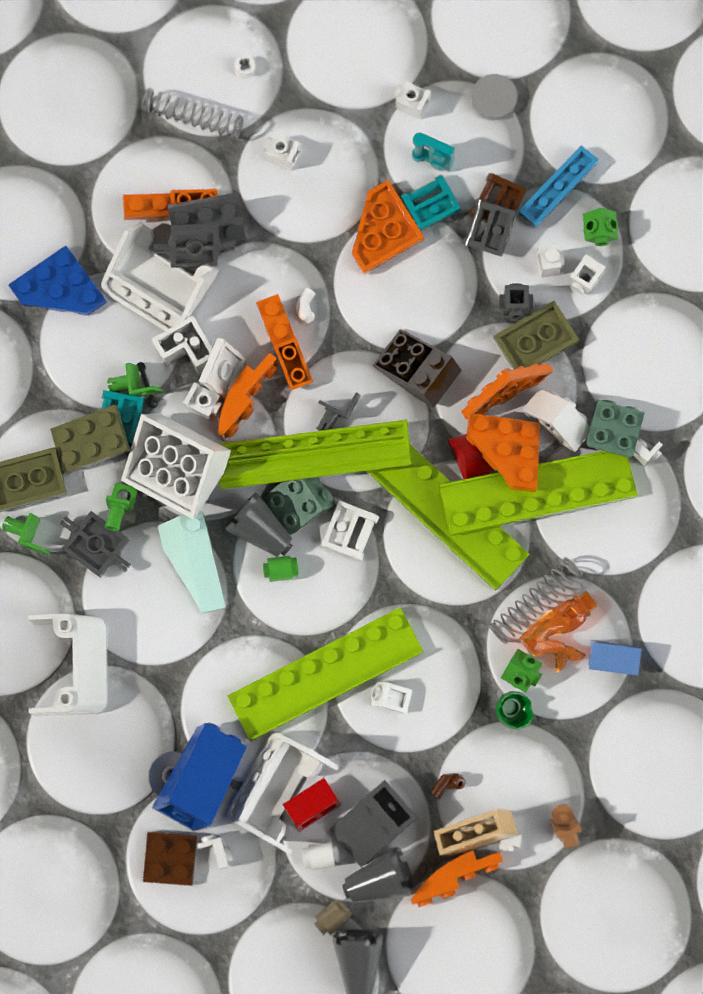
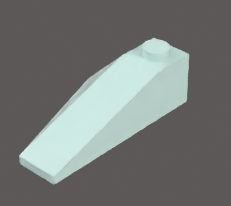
M200 511L195 519L182 515L159 525L158 529L163 550L201 612L207 613L226 608L203 511Z

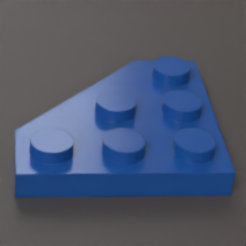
M66 245L8 284L22 306L27 307L35 306L47 310L67 311L88 316L107 303Z

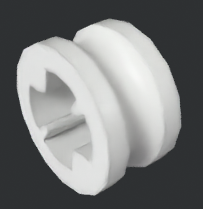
M241 55L236 59L235 72L240 78H249L255 73V61L251 56ZM245 62L249 63V70L245 68L246 71L241 70V63L245 65Z

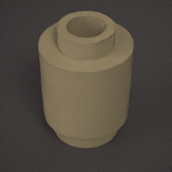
M339 899L336 902H331L315 916L317 922L314 925L323 935L328 933L331 936L349 921L348 918L352 913Z

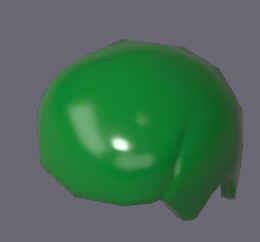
M509 691L503 694L496 704L497 718L507 728L523 729L529 726L534 718L531 707L532 702L521 692Z

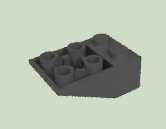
M384 780L330 828L329 831L362 868L418 817L387 781Z

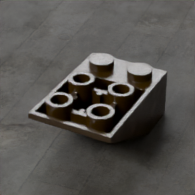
M402 329L397 332L372 365L414 397L433 408L462 371L452 356Z

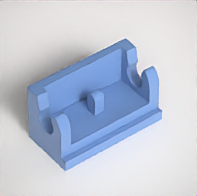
M591 641L588 661L589 669L638 675L641 648L639 646Z

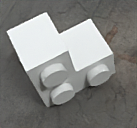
M194 316L152 338L153 344L166 366L187 354L198 374L203 372L213 349Z
M539 389L522 409L532 422L540 423V427L548 430L560 445L574 452L589 435L590 426L587 423L588 418L575 409L576 404L568 397L563 399L554 391L547 392Z

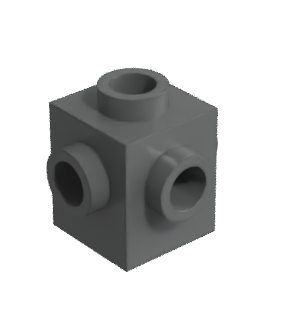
M520 283L505 285L504 293L499 294V308H504V316H509L511 319H521L523 316L528 315L529 308H533V294H529V285ZM513 301H517L519 304H511V303H512Z

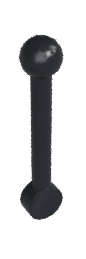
M139 362L137 366L145 387H150L145 373L146 366L143 362ZM148 395L150 400L149 407L156 408L158 402L154 399L153 395Z

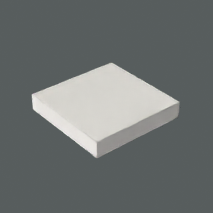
M217 338L199 382L225 400L231 386L240 374L246 358L224 339Z

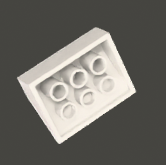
M141 414L121 481L180 513L195 519L224 474L231 450L161 414Z

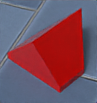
M467 434L448 440L463 479L490 474L492 467L482 457L481 451L475 445L472 446L466 439Z

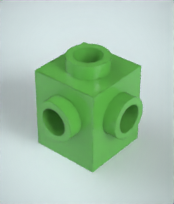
M598 208L583 213L585 241L595 243V246H606L610 241L618 239V223L615 211Z
M517 648L501 679L526 693L530 685L535 687L542 674L538 671L543 663Z

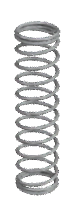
M148 88L144 94L142 112L152 114L156 110L158 117L162 116L165 112L166 119L174 116L175 122H178L182 118L184 125L188 124L191 120L193 127L200 123L202 130L206 129L209 125L211 133L218 127L219 135L224 134L226 131L228 138L232 137L235 140L240 135L243 126V115L237 116L232 134L229 136V123L232 112L229 114L228 122L223 132L220 133L223 110L220 112L215 128L211 130L214 107L211 109L210 118L203 128L202 119L206 108L205 104L202 107L198 122L194 125L193 117L197 102L193 105L190 118L185 122V110L188 99L185 100L181 116L176 120L179 96L176 98L172 114L167 117V106L171 95L168 94L165 108L159 115L158 104L162 92H159L152 112L149 109L154 95L153 88Z
M564 557L562 559L563 562L558 563L560 571L551 569L552 577L544 575L546 584L537 581L538 590L535 588L529 589L532 598L527 594H523L522 599L524 603L515 601L517 610L513 607H508L511 617L501 613L503 623L494 620L493 623L489 624L491 631L502 643L507 644L509 640L496 625V622L515 637L503 616L507 617L522 630L510 609L530 624L518 607L517 602L531 612L534 617H537L524 596L532 600L544 611L531 590L537 592L551 605V602L540 589L539 583L558 598V595L548 584L546 577L554 581L565 592L563 586L556 579L553 570L564 577L570 585H573L562 571L560 564L564 565L576 578L580 579L582 577L580 569L568 557Z

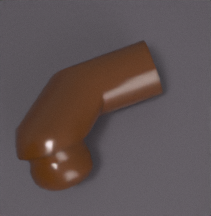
M459 773L443 774L429 793L440 799L446 789H462L466 781Z

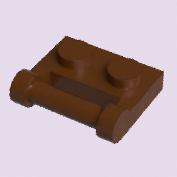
M489 173L486 178L487 183L479 199L488 201L494 187L498 186L501 189L494 204L517 211L527 189L496 174ZM476 206L471 207L468 215L472 218L474 216ZM490 211L489 213L484 212L483 222L487 223Z

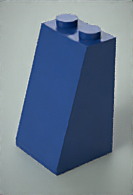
M204 723L197 726L153 804L152 809L192 831L211 826L247 746L240 743L241 740L238 737L221 732L220 727L213 723Z

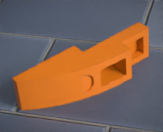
M217 189L171 190L170 193L126 194L122 196L124 220L146 219V222L170 221L169 204L218 196Z
M279 294L256 302L290 390L312 383L313 380Z
M269 353L255 370L246 365L231 386L219 420L218 434L221 440L224 441L227 437L231 438L239 428L237 425L241 420H247L254 412V402L250 396H256L262 388L261 383L266 378L270 379L278 369L276 367L278 365L277 358Z
M471 851L448 862L434 872L419 887L411 898L412 905L417 903L418 907L433 903L432 897L441 895L442 899L456 895L455 889L460 888L457 881L458 877L465 881L476 877L475 871L483 868L486 873L500 868L498 863L503 862L501 853L498 852L476 860L474 852Z

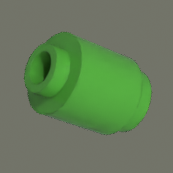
M290 556L267 558V563H263L264 578L269 577L270 582L293 580V577H298L297 558H291Z

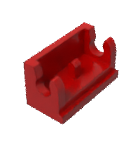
M323 778L282 805L301 832L341 806V803L325 778Z

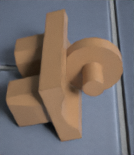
M567 804L556 805L551 813L552 818L549 819L550 826L555 835L563 842L564 848L579 845L577 833L582 832L571 807Z

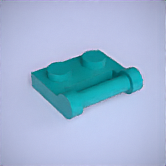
M416 133L413 136V145L415 146L412 151L413 160L416 162L427 161L437 170L450 172L454 163L455 148L424 133Z
M442 175L435 177L434 181L409 194L404 193L400 195L401 201L420 231L461 211L460 205ZM437 189L442 191L440 194L416 206L413 204L414 201Z
M103 390L101 409L112 406L113 401L118 402V409L128 444L132 445L145 399Z

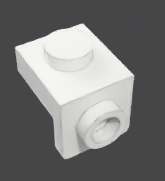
M216 834L201 838L202 843L197 844L198 849L213 846L218 868L230 867L229 861H232L233 857L230 847H225L223 838H216Z

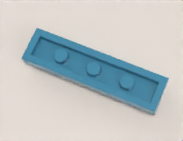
M581 145L527 201L518 214L536 229L598 164L599 160Z

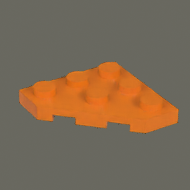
M389 180L368 191L360 219L352 257L364 275L424 240L423 234Z
M536 363L526 368L520 366L514 370L507 368L497 374V379L494 382L485 385L480 395L468 400V405L461 413L465 419L468 418L469 413L484 415L489 412V408L499 403L502 405L517 397L518 392L524 391L528 387L531 389L539 385L553 372V369L549 363L542 365Z
M469 413L466 439L472 446L475 445L481 451L482 457L495 471L497 470L504 477L505 483L511 489L535 492L538 481L540 423Z

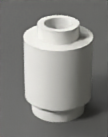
M332 842L308 845V848L303 849L305 869L317 870L335 867V862L340 861L338 846L333 847Z

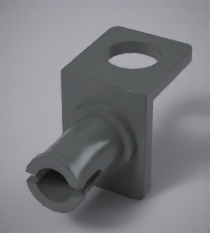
M357 392L354 394L345 413L319 400L318 403L323 405L326 411L316 429L319 431L332 429L338 417L341 418L343 416L349 419L361 395Z

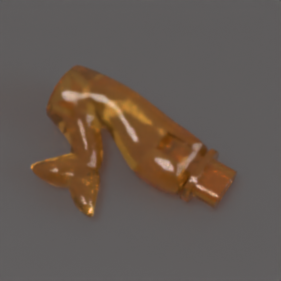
M587 591L583 592L580 596L575 595L572 599L556 606L539 618L519 639L527 651L535 658L548 653L554 654L555 672H559L565 668L568 660H580L586 655L571 646L548 637L576 630L586 621L587 617L591 616L590 612L598 605Z

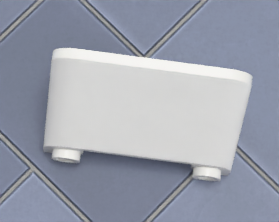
M140 222L124 231L103 277L102 289L105 294L166 331L191 316L215 280L219 270L211 265L204 264L198 267L193 275L183 268H171L169 259L159 253H154V250L150 248L154 241V234L148 226Z

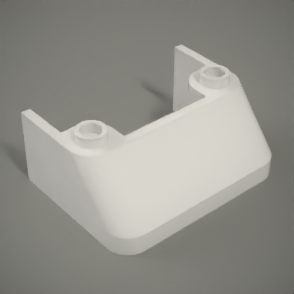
M75 614L28 615V620L34 625L53 624V630L57 636L64 639L73 638V687L60 688L54 695L53 707L29 708V714L33 716H63L102 713L108 705L107 626L105 622L99 617Z
M275 733L268 738L228 809V818L290 854L292 849L279 843L285 835L286 828L285 823L279 819L285 809L282 804L291 799L303 776L306 778L315 777L320 773L323 764L336 771L339 766L312 749L280 733Z

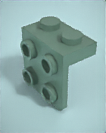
M598 400L586 442L587 446L627 458L632 457L645 412H641L639 409L631 406L623 407L616 405L615 402L610 400Z
M319 477L283 481L265 497L267 503L290 535L295 534L318 514L328 512L336 506L332 494L324 488Z

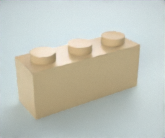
M495 809L435 830L434 834L439 854L455 856L517 835V830L511 810Z

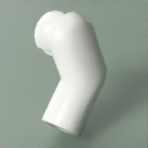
M305 288L295 305L298 318L307 324L311 323L315 318V314L311 312L309 304L316 294L309 288Z

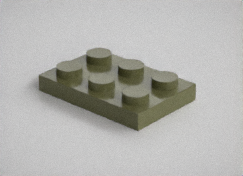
M555 301L533 312L493 337L513 370L520 366H524V368L530 367L536 363L540 365L579 342V338Z
M116 405L50 429L63 474H70L130 451L119 409Z
M55 447L0 462V512L68 494Z

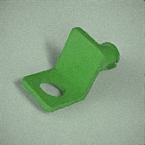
M132 363L125 364L126 375L111 377L107 380L108 384L112 383V385H108L109 391L112 392L129 389V395L137 397L163 392L162 388L156 386L141 388L138 366Z
M115 483L112 495L106 496V503L108 509H110L104 526L106 529L119 532L124 513H132L138 489L129 485ZM126 490L131 494L130 500L117 498V495L120 491Z
M29 513L26 522L9 516L5 518L4 521L10 525L3 523V531L19 535L18 543L23 547L50 556V551L31 543L40 518L32 513Z

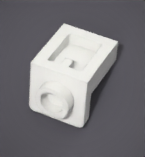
M638 438L633 457L643 466L649 461L653 464L662 454L659 450L663 444L658 442L649 451L647 449L648 445Z
M377 682L371 692V706L407 714L412 690L388 682Z

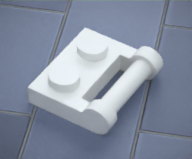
M339 500L321 545L362 562L364 548L374 524L378 522L379 516ZM360 517L365 522L356 545L352 549L347 546Z

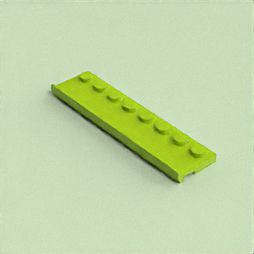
M406 419L222 443L219 445L231 450L224 474L218 483L220 489L411 465L408 421Z
M411 444V465L366 471L494 591L529 557L530 554L500 526L450 536L439 486L451 481Z
M605 451L538 464V481L535 492L511 489L499 472L445 483L439 486L450 536L622 501L638 496L628 458Z
M401 607L227 695L251 742L424 653Z

